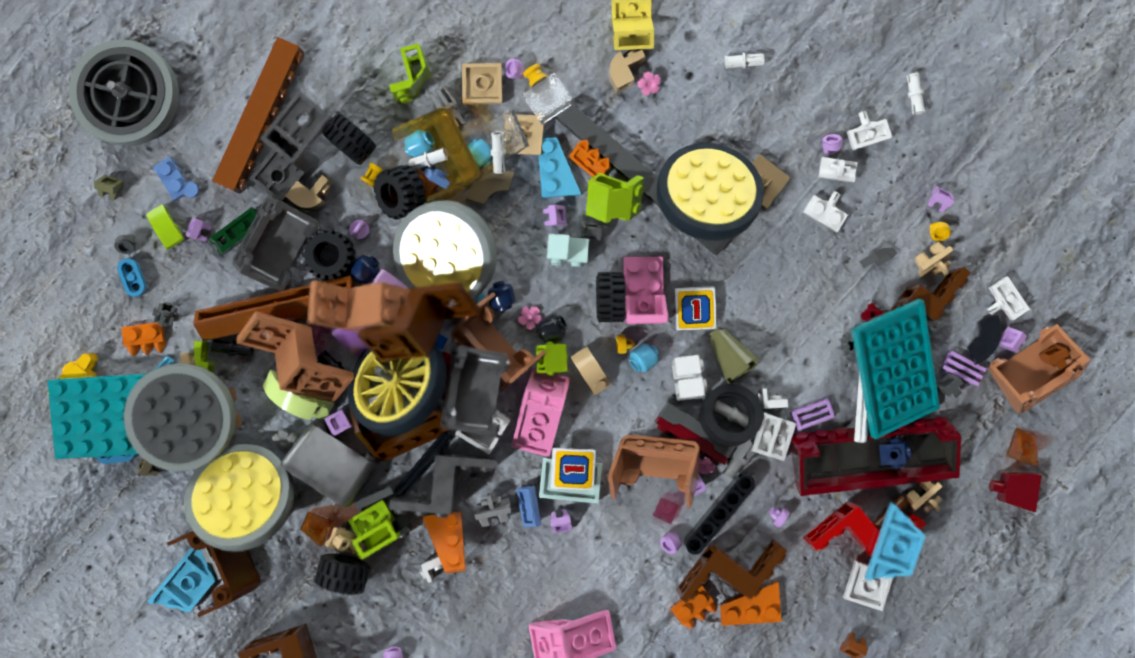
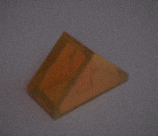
M1016 428L1006 457L1037 466L1039 460L1035 434Z
M308 511L300 530L316 544L323 546L330 539V534L336 522Z

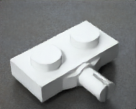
M867 111L858 113L862 125L847 132L853 151L892 138L887 119L870 122Z
M836 191L833 192L828 201L813 195L803 211L804 214L835 232L839 231L848 216L835 205L841 196Z
M1008 276L989 287L996 300L995 304L987 308L991 315L1002 309L1010 320H1015L1030 310Z

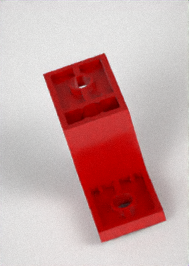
M847 500L807 533L803 539L815 551L823 550L829 545V541L833 537H839L846 529L871 558L880 532L858 505ZM909 512L905 514L913 525L922 532L923 527L927 525L922 518Z

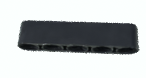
M747 473L737 474L684 539V545L689 553L694 555L700 554L755 487V481ZM743 478L749 479V484L746 487L740 486V481ZM735 493L736 500L732 503L728 502V495ZM719 508L723 509V516L716 518L714 516L715 511ZM705 524L711 525V530L708 533L702 532V527ZM696 539L699 541L696 548L689 547L691 540Z

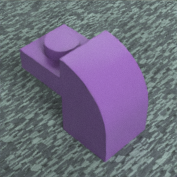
M329 327L332 331L331 334L358 358L368 348L358 337L359 333Z

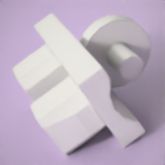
M822 157L818 178L854 183L858 162Z

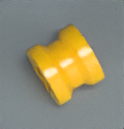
M539 63L530 66L523 72V76L530 81L529 85L531 88L537 87L548 78L546 73L541 71Z

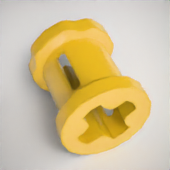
M370 162V167L360 179L374 188V180H376L377 174L384 170Z

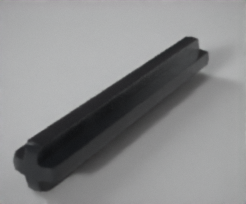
M442 432L395 487L394 490L398 495L403 496L432 462L435 455L449 442L451 435L448 432Z

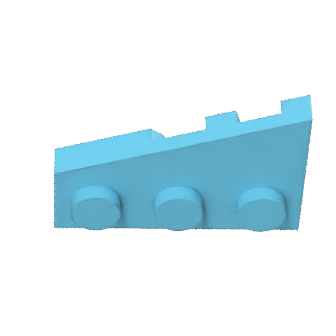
M557 137L543 138L542 154L539 155L542 199L581 195Z

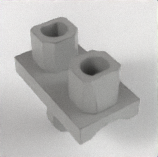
M490 492L487 493V499L480 500L481 504L475 505V519L479 520L482 527L491 525V517L498 516L499 521L502 523L510 521V498L501 500L500 496L493 498Z

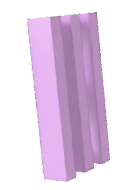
M953 351L948 352L941 366V369L960 377V379L974 386L979 385V380L983 378V372L987 370L979 364L974 365L973 361ZM951 357H954L959 361L977 369L978 372H975L959 364L958 362L952 360ZM948 363L975 376L974 380L948 367Z
M829 398L791 411L798 431L836 417ZM821 405H827V407L808 413L806 415L800 417L797 416V414L803 413L805 411L811 410ZM829 411L830 413L828 415L809 421L807 423L800 424V421L816 416L818 414Z

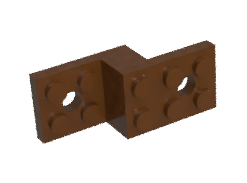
M965 267L949 270V274L943 278L933 293L922 285L907 287L889 312L920 299L924 301L927 321L938 320L943 315V308L946 304H950L955 299V292L958 288H962L968 282L967 277L971 272Z

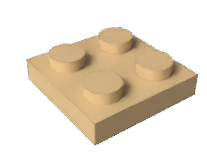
M501 63L462 64L463 105L502 104Z

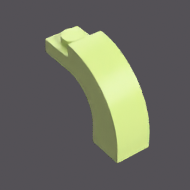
M270 370L263 384L266 395L277 406L306 420H310L311 417L325 420L334 406V402L280 390L278 374L274 370Z

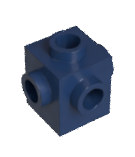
M900 438L889 439V442L879 445L881 465L903 468L904 464H907L909 459H912L911 446L908 447L907 441L901 442Z

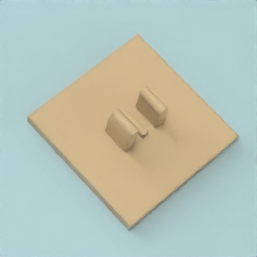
M507 114L504 138L506 154L541 155L545 116Z
M759 154L752 164L762 179L764 188L762 206L767 209L789 181L790 177Z

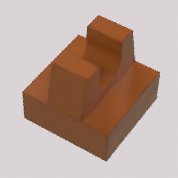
M1055 344L1040 353L1039 356L1043 362L1052 365V367L1057 366L1059 370L1067 367L1065 358L1069 356L1066 348Z
M851 632L847 635L845 641L841 643L839 651L852 658L866 656L868 651L866 639L861 638L857 643L854 639L856 634Z

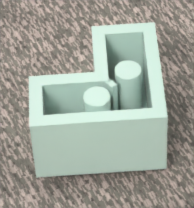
M549 234L548 262H551V265L563 266V263H571L572 267H583V264H587L589 239Z

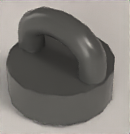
M131 234L118 236L115 239V249L122 254L133 253L136 248L135 236Z

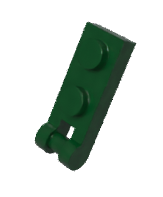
M253 207L249 208L208 239L212 245L216 246L220 256L227 253L244 239L257 214ZM223 237H225L228 241L225 244H223V242L221 241Z

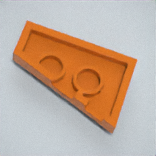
M452 512L447 517H436L435 515L422 516L445 573L466 571L462 512Z
M774 581L770 585L762 587L761 592L756 597L753 596L751 600L745 595H740L720 603L721 625L782 622L779 582Z

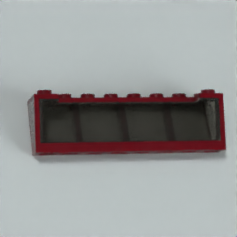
M937 416L932 419H917L878 439L870 436L868 426L867 441L865 443L855 442V427L837 428L836 430L828 431L818 430L811 433L799 432L793 434L790 442L795 485L800 496L960 478L962 436L947 417ZM900 438L901 442L907 441L908 447L911 446L912 459H909V462L904 464L903 468L881 465L879 445L889 442V439Z

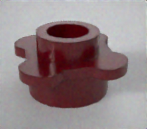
M870 303L860 316L862 320L868 322L885 313L883 310L876 308L874 303Z

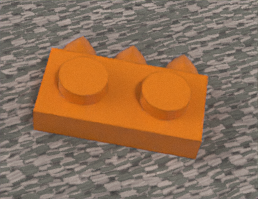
M588 140L580 141L569 155V158L591 177L598 173L606 174L611 167L609 158H601L599 156V149L589 148Z
M157 322L121 327L123 345L127 347L128 352L133 357L137 355L139 345L146 355H149L153 344L159 353L164 351L166 346L165 330Z
M702 584L699 586V592L693 600L690 599L686 603L680 599L670 607L680 623L690 629H694L693 617L698 620H705L703 609L710 612L716 611L714 600Z

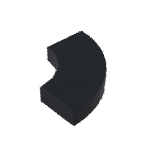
M998 315L977 323L979 328L978 337L974 343L967 347L974 365L989 358L999 345L1001 322Z

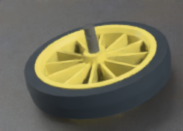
M435 344L428 357L399 360V363L398 360L390 361V371L369 348L362 353L352 370L354 379L348 385V402L352 414L363 426L383 435H400L415 429L433 413L442 398L447 380L445 359ZM423 360H425L426 365L416 369V367ZM425 375L423 384L411 382V380ZM371 381L384 383L370 389ZM410 387L421 389L415 399L408 392ZM404 394L412 402L406 409H404L402 396ZM378 395V397L370 404L369 399ZM395 403L397 414L390 416ZM384 404L380 416H377L375 413Z

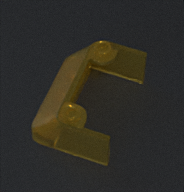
M438 108L392 129L393 141L408 136L418 129L428 131L434 138L437 150L445 148L448 153V160L443 162L450 176L446 177L450 183L446 189L440 186L441 191L427 197L426 203L447 200L478 179L479 167L448 109Z

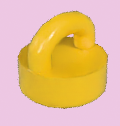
M935 222L929 226L930 237L934 241H944L951 235L950 226L947 223Z
M618 334L616 336L618 354H626L627 349L635 346V342L632 339L626 338L625 334Z

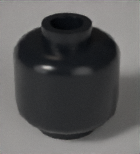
M551 314L539 321L537 333L541 340L545 339L547 342H555L565 336L568 327L561 315Z

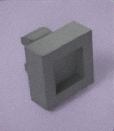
M949 372L936 382L937 390L947 396L953 394L957 398L962 393L959 389L963 384L960 377Z

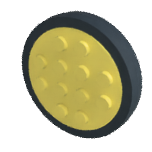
M714 143L692 144L673 153L662 167L657 182L658 204L667 220L681 232L702 240H725L744 232L758 216L764 196L763 182L755 166L736 150Z

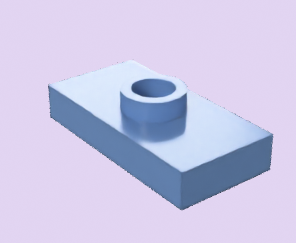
M535 486L516 488L523 527L541 526Z

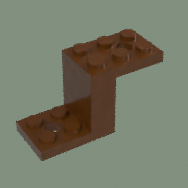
M460 281L411 288L392 326L361 329L358 337L381 362L425 358L429 356L446 319L477 316L481 308Z
M772 539L750 570H748L711 542L676 590L680 599L687 603L690 599L693 600L699 592V586L708 581L711 576L710 571H713L751 600L753 596L756 597L761 592V586L764 581H768L773 576V569L776 565L784 561L787 550L776 540Z
M306 623L250 641L238 652L239 658H259L262 653L267 652V655H270L279 650L282 658H317Z

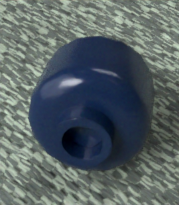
M362 255L352 264L350 275L358 284H369L379 274L380 268L378 265L380 263L374 256Z
M504 281L492 283L493 287L488 290V296L493 292L495 293V297L490 301L491 307L497 309V311L512 308V304L516 301L512 285L505 284Z

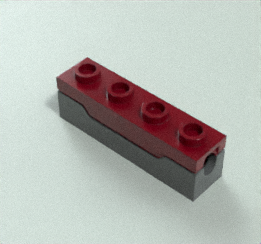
M668 402L665 403L659 416L654 421L658 424L657 429L665 434L670 431L675 435L674 439L696 442L699 445L700 455L702 452L709 455L710 461L716 465L719 462L725 465L736 447L723 446L714 442L704 432L698 420Z

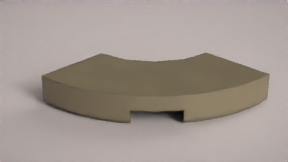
M505 170V172L500 174L491 172L482 176L472 185L466 200L485 205L494 193L501 191L509 192L515 172Z

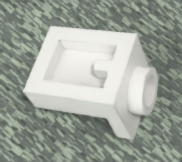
M767 388L759 389L760 393H757V398L763 409L788 407V399H782L781 395L769 396L770 400H768Z
M438 555L423 561L421 564L420 573L424 580L427 579L428 583L432 582L435 578L431 569L436 571L443 568Z

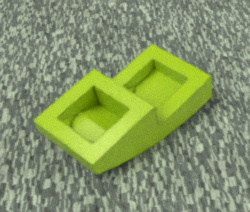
M161 204L146 214L156 235L167 250L185 240L178 225L173 222L166 206Z
M194 341L195 365L205 368L214 374L215 362L207 361L209 342Z

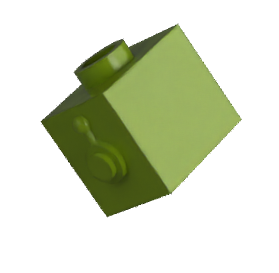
M547 342L545 345H536V356L543 350L546 352L536 362L537 373H547L549 376H552L556 373L568 372L566 344Z

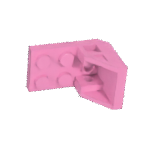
M623 257V274L626 283V316L624 323H668L666 298L663 288V257Z
M532 368L523 397L512 448L550 457L570 377L558 374L549 376L547 373H537V369Z
M602 610L574 621L561 619L528 624L534 658H596L617 650L609 610Z

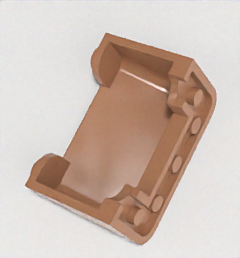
M1058 324L1051 328L1049 326L1044 328L1039 333L1041 336L1038 341L1010 359L997 358L990 363L989 372L1018 415L1076 380L1085 372L1091 361ZM1055 344L1062 346L1069 353V356L1065 358L1067 367L1059 370L1057 366L1052 367V365L1043 362L1039 354Z

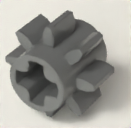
M168 302L159 303L158 308L153 309L154 322L163 327L173 326V322L178 321L179 318L178 308Z
M846 333L845 339H839L841 346L838 349L844 351L843 356H848L850 353L851 357H856L855 347L849 349L850 346L848 345V342H852L851 345L854 346L853 337L851 338L850 333Z

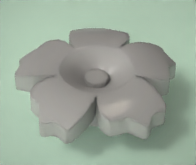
M282 429L279 430L278 434L272 436V442L276 443L278 449L284 450L285 447L286 449H291L295 444L297 435L294 433L288 435L289 432Z

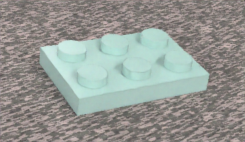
M543 457L539 498L598 504L602 463L595 462L594 490L550 488L552 458Z

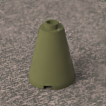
M717 328L709 334L711 336L709 343L728 384L734 383L733 379L737 376L742 378L757 366L756 363L761 362L753 352L726 329L720 330Z

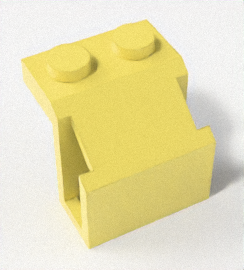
M611 0L614 50L654 49L651 0Z

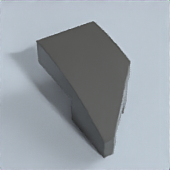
M882 248L859 262L863 268L873 262L880 266L892 259L897 252L894 248Z

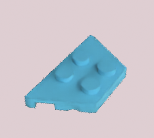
M890 503L864 577L867 580L912 575L925 539V535L892 503Z
M191 547L147 602L149 604L156 603L165 605L167 608H178L181 611L191 612L218 580L211 564L206 562L202 551Z

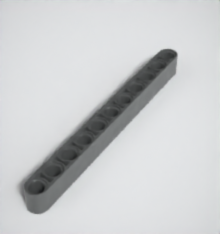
M566 101L554 115L556 120L580 141L588 140L590 149H599V156L601 158H609L610 166L627 181H630L637 175L644 177L643 194L660 208L657 200L658 177L576 106ZM695 238L715 255H718L730 241V239L710 241Z

